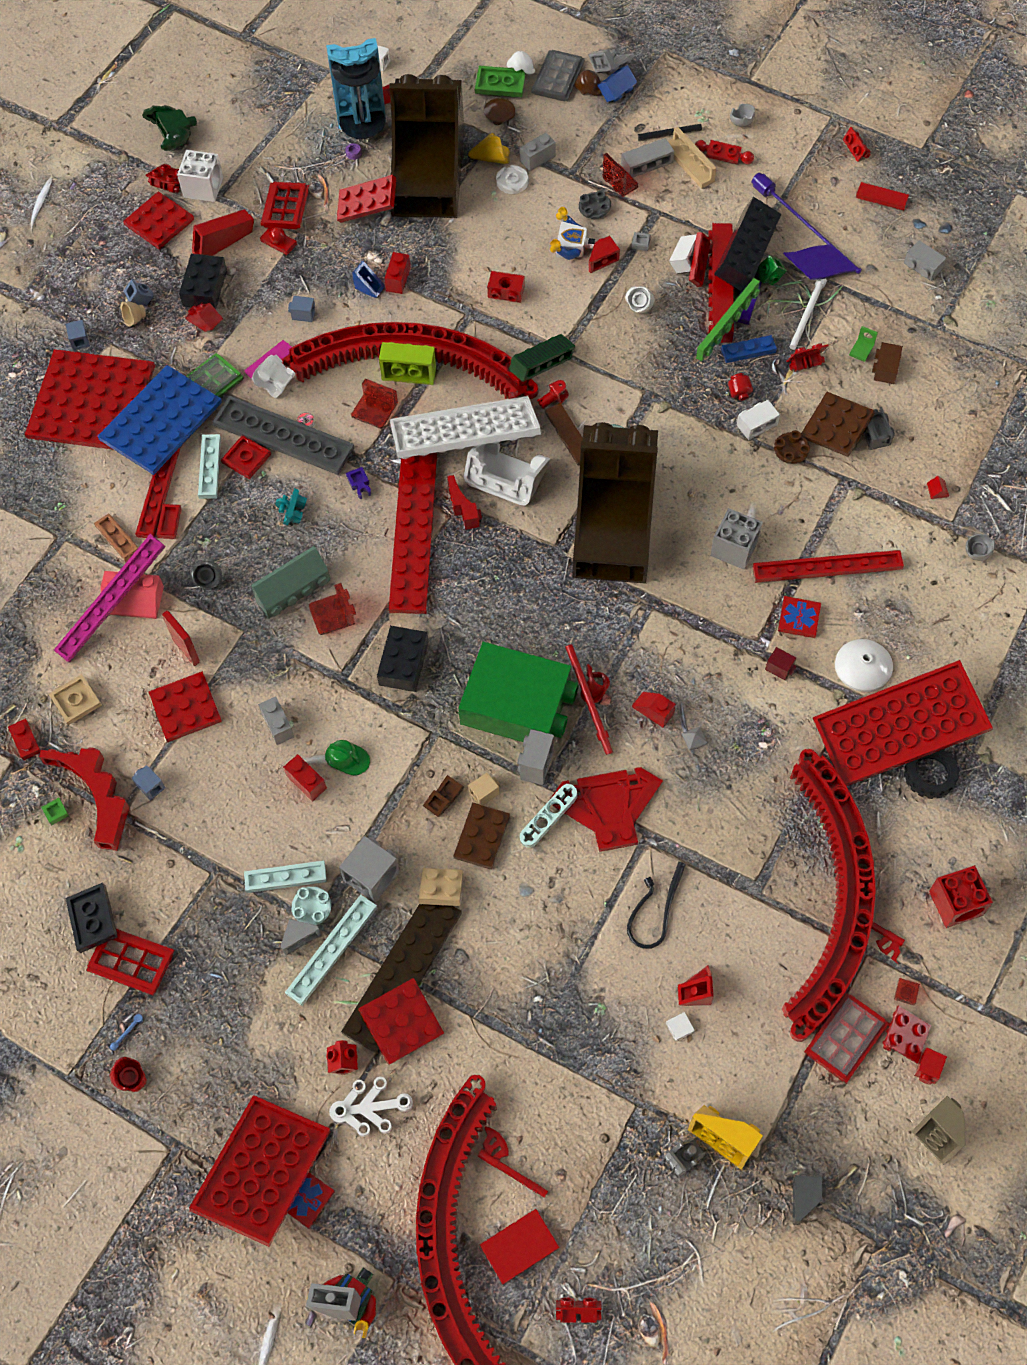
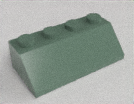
M313 546L253 583L251 587L256 603L269 619L279 615L288 606H293L304 596H309L315 589L326 585L331 579L328 568L316 547Z

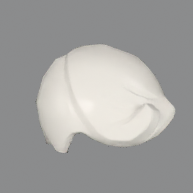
M524 51L515 52L507 62V67H513L516 72L521 69L528 75L535 72L531 57Z
M644 286L631 287L625 296L631 310L642 314L648 312L653 307L655 300L652 291Z

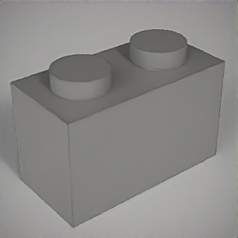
M546 132L520 147V162L529 171L556 156V142Z
M919 240L907 251L904 264L932 281L943 270L947 258Z
M276 696L258 704L276 745L294 738L292 728Z

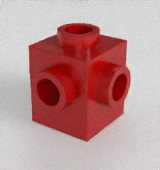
M346 1040L336 1041L335 1045L327 1047L328 1073L346 1075L358 1070L357 1045L348 1044Z

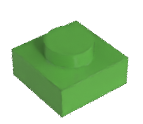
M60 798L41 807L51 826L69 816Z

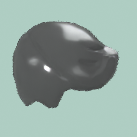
M204 561L191 568L190 580L205 590L213 589L221 583L222 571L217 563Z

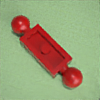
M703 140L695 142L696 147L702 153L707 152V158L738 165L739 159L746 165L754 161V154L750 151L741 153L742 147L714 140H710L709 145Z

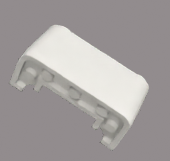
M488 443L479 447L474 446L467 455L464 472L465 482L471 487L523 506L527 505L549 467L550 458L536 455L533 457L531 464L500 453L499 443Z

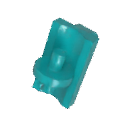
M295 488L289 501L287 500L288 496L283 495L282 498L277 499L275 502L276 507L279 508V513H284V510H287L283 521L285 525H288L289 522L300 523L303 512L294 510V508L304 509L307 498L299 495V490Z

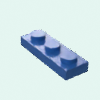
M772 335L726 344L721 347L726 363L773 354L777 350Z

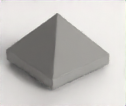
M700 727L682 733L689 751L707 744Z

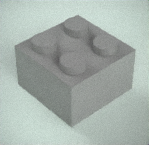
M531 729L529 736L526 735L524 738V751L518 757V772H520V780L543 785L554 751V735Z

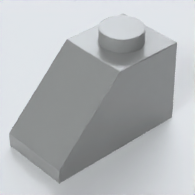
M311 1283L306 1307L333 1318L356 1321L361 1297L355 1288Z

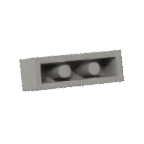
M666 138L621 154V166L629 179L669 165L674 160V150Z

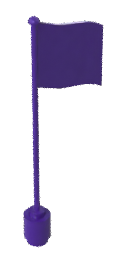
M759 172L752 178L751 183L764 197L773 195L827 244L783 253L811 280H818L842 273H861V268L853 264L775 193L776 184L769 177Z

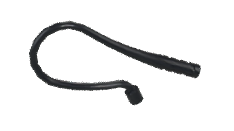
M678 862L667 895L662 935L657 942L651 945L637 942L631 933V925L637 912L654 891L652 878L644 879L649 892L637 904L627 923V934L636 946L643 949H652L664 941L672 900L686 866L685 863Z

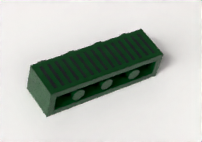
M562 334L551 337L534 347L515 354L511 358L509 370L522 382H525L570 360L575 345Z

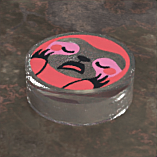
M304 412L297 417V422L312 428L314 427L315 419L311 413Z

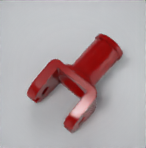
M557 380L549 384V392L540 399H537L542 409L554 401L562 404L568 398L569 393L563 380Z

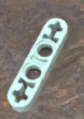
M563 785L521 831L520 841L523 846L527 848L534 847L576 801L578 794L573 785ZM570 790H572L573 796H567L564 799V802L566 803V805H564L561 801L565 797L564 791L569 792ZM552 804H559L561 810L558 813H552L550 806ZM544 818L548 821L545 828H539L536 825L539 819ZM532 827H534L535 830L540 834L538 835L535 832L532 835L533 841L528 840L527 842H525V835L527 834L530 836L534 832L532 829Z

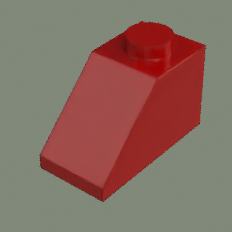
M610 235L595 242L589 259L590 273L619 261L620 249Z
M642 692L633 703L632 708L664 728L674 715L676 704L659 693Z

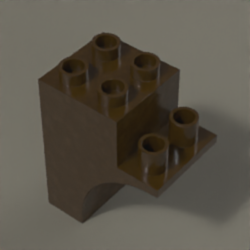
M405 74L400 79L396 78L395 83H390L389 85L392 125L391 175L396 177L394 208L391 209L392 217L457 218L464 141L462 80H452L446 75H438L434 79H419L412 74Z
M598 422L593 426L584 425L580 451L572 578L646 584L658 453V430H650L644 425L618 428L605 422Z

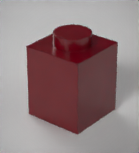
M776 647L767 660L765 670L786 680L788 675L792 676L797 668L795 665L797 657Z

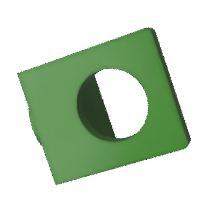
M862 326L849 356L865 362L875 345L878 332ZM864 333L871 334L872 338L865 337Z

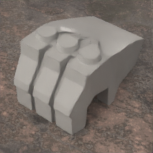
M691 1137L681 1141L664 1157L667 1162H670L672 1169H675L678 1177H681L705 1156V1153L695 1142L694 1138Z

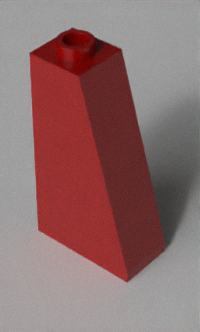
M243 209L194 225L192 253L213 256L253 232L254 219L252 215Z

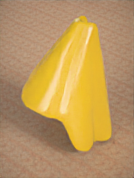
M495 133L487 135L468 153L471 159L509 164L510 162L509 148L501 144L500 137L496 136Z

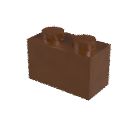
M882 342L880 349H876L874 359H877V363L874 362L872 373H875L874 381L895 384L903 346Z

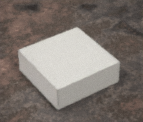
M685 1012L666 1021V1025L675 1041L695 1031Z

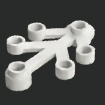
M377 1077L374 1080V1086L362 1102L358 1105H352L357 1096L366 1090L364 1081L356 1080L353 1083V1089L344 1101L333 1103L329 1113L333 1121L337 1123L347 1122L357 1130L361 1137H366L370 1134V1127L367 1123H360L352 1116L354 1114H362L375 1124L381 1133L387 1134L392 1129L390 1121L380 1118L374 1112L395 1108L400 1112H409L413 1107V1100L410 1095L404 1093L400 1094L397 1099L373 1102L378 1094L387 1087L386 1079L384 1077ZM380 1080L384 1081L382 1087L377 1086V1082ZM357 1084L363 1085L361 1090L355 1089ZM405 1098L408 1100V1103L406 1105L400 1104V1101ZM339 1108L344 1109V1112L341 1115L336 1114V1111ZM382 1124H389V1128L387 1130H382ZM366 1126L368 1130L366 1133H361L360 1128Z

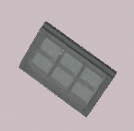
M549 50L531 93L564 102L568 101L585 58L565 52Z

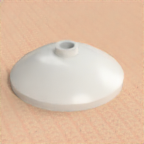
M856 639L846 643L838 651L835 659V669L838 677L846 686L857 691L870 692L880 689L889 681L893 671V662L888 651L879 643L867 639Z

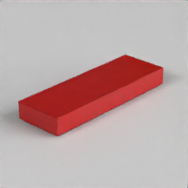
M864 182L860 183L856 194L858 199L903 211L909 194Z
M698 232L696 235L689 281L697 287H703L711 241L703 232Z

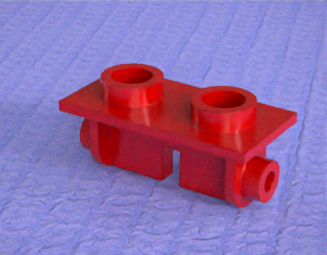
M850 127L843 141L857 162L862 157L869 158L871 155L870 149L863 144L859 133Z
M564 1297L556 1300V1310H560L556 1311V1320H560V1323H576V1314H581V1323H597V1320L601 1321V1311H597L602 1310L601 1301H597L596 1298L588 1297L580 1301Z

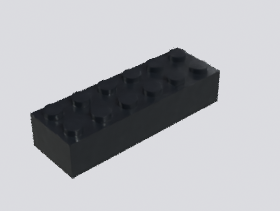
M753 196L739 218L714 275L743 292L753 280L782 214Z

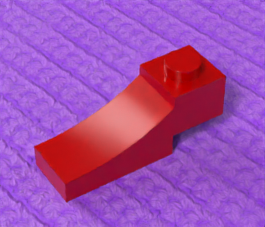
M447 476L454 515H462L465 530L478 528L479 520H482L481 510L477 509L475 502L471 503L463 495L457 485L455 476Z

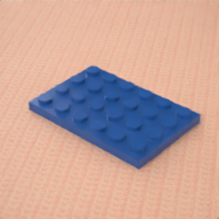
M166 365L98 435V439L154 475L220 406L222 400Z

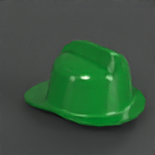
M337 740L330 744L325 753V760L329 766L349 775H360L370 765V757L367 751L347 740Z

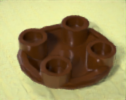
M495 98L486 103L484 114L486 118L493 121L494 125H501L502 122L515 117V106L508 99Z
M794 430L782 434L775 440L774 451L781 461L796 464L807 458L810 446L807 439L799 431Z

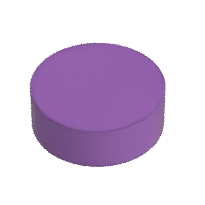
M349 144L345 149L346 156L351 160L359 159L362 156V149L358 144Z

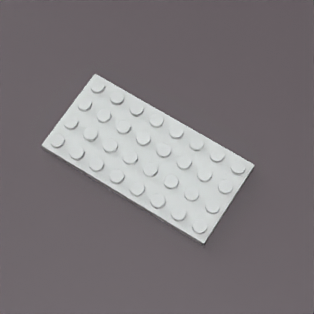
M529 396L390 419L398 459H408L411 456H425L434 452L443 453L452 449L461 450L470 446L479 447L488 443L496 444L500 441H514L518 438H532L536 435H541L540 426Z

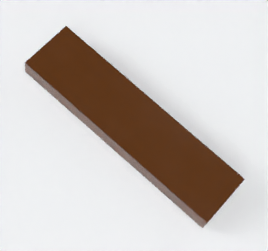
M559 403L546 409L545 414L579 466L583 437L562 404Z

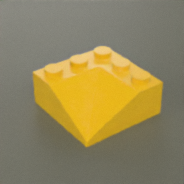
M703 1105L693 1115L688 1131L742 1170L763 1137L760 1134L761 1130L751 1123L748 1125L742 1121L722 1118L715 1108Z

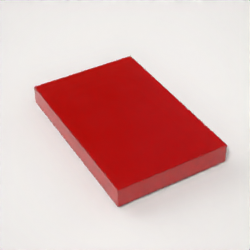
M169 611L162 613L174 643L194 666L199 664L200 660L189 634Z
M534 1209L479 1244L502 1285L559 1249L558 1244L537 1209Z

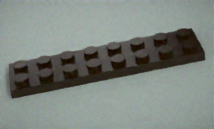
M418 905L342 1029L341 1033L374 1053H379L380 1049L358 1009L412 978L415 979L419 986L462 914L460 909L450 905Z

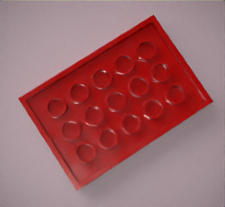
M253 1095L189 1207L190 1212L270 1247L329 1136L330 1128Z

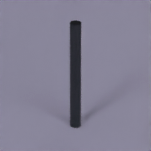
M700 123L679 128L683 133L702 130V125ZM674 128L638 134V141L673 135Z

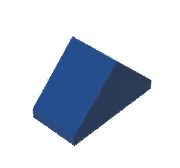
M361 261L352 273L355 289L376 298L385 287V284L364 261Z

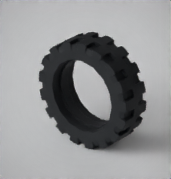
M943 749L906 763L904 771L906 783L911 786L910 789L913 792L916 791L921 797L927 796L928 799H933V797H937V799L942 798L943 795H948L953 790L959 779L960 768L957 767L958 762L956 758L952 757L953 754ZM923 759H934L942 763L948 773L946 782L940 785H930L923 782L916 773L917 763Z

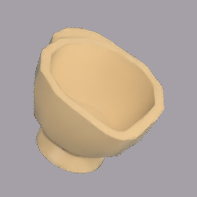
M129 301L121 302L120 309L127 326H134L142 318L146 317V311L142 304L137 305Z

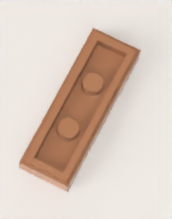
M109 513L94 523L95 527L125 562L138 549L137 545Z

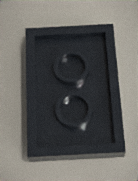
M103 882L65 898L76 950L79 953L118 937L107 888Z

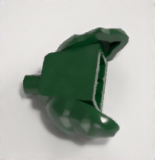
M153 105L145 109L142 114L143 118L156 124L164 137L161 144V149L164 151L172 152L179 147H183L191 135L190 127L197 126L195 116L186 118L182 110H176L167 105Z

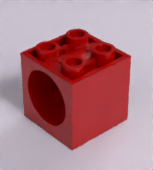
M975 865L938 877L929 890L946 928L984 916L993 903Z

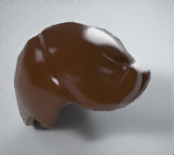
M585 70L577 77L575 88L581 94L588 93L597 96L601 93L597 86L601 81L594 71Z

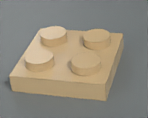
M82 674L48 694L68 726L102 706Z
M423 868L419 904L460 906L463 870Z

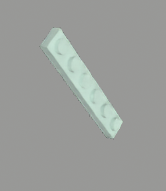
M360 894L285 991V994L303 1006L376 911L377 905Z

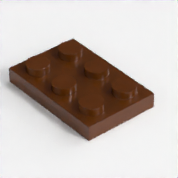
M472 802L453 855L454 859L492 870L510 818V813Z

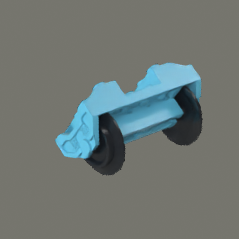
M376 38L367 39L358 46L345 48L335 44L326 45L339 129L347 136L355 139H368L376 136L383 130L386 123Z

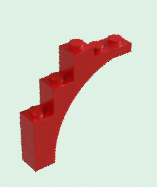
M92 747L88 749L81 748L79 755L74 752L61 753L55 749L41 750L39 758L44 765L63 767L76 774L88 785L94 796L97 808V828L94 842L98 848L118 851L130 807L123 797L113 796L117 782L111 773L101 772L104 762L101 752Z

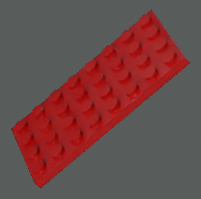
M960 660L813 717L832 765L846 787L993 730Z

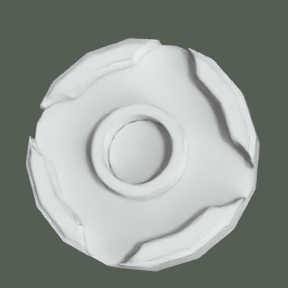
M510 165V167H503L498 171L496 182L498 188L504 193L518 194L527 188L529 177L526 170L522 167Z

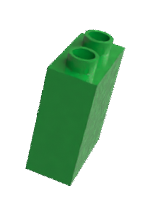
M482 642L458 708L460 725L524 742L525 736H529L531 729L552 734L554 737L562 739L568 716L562 715L561 711L564 703L574 704L579 682L571 681V665Z

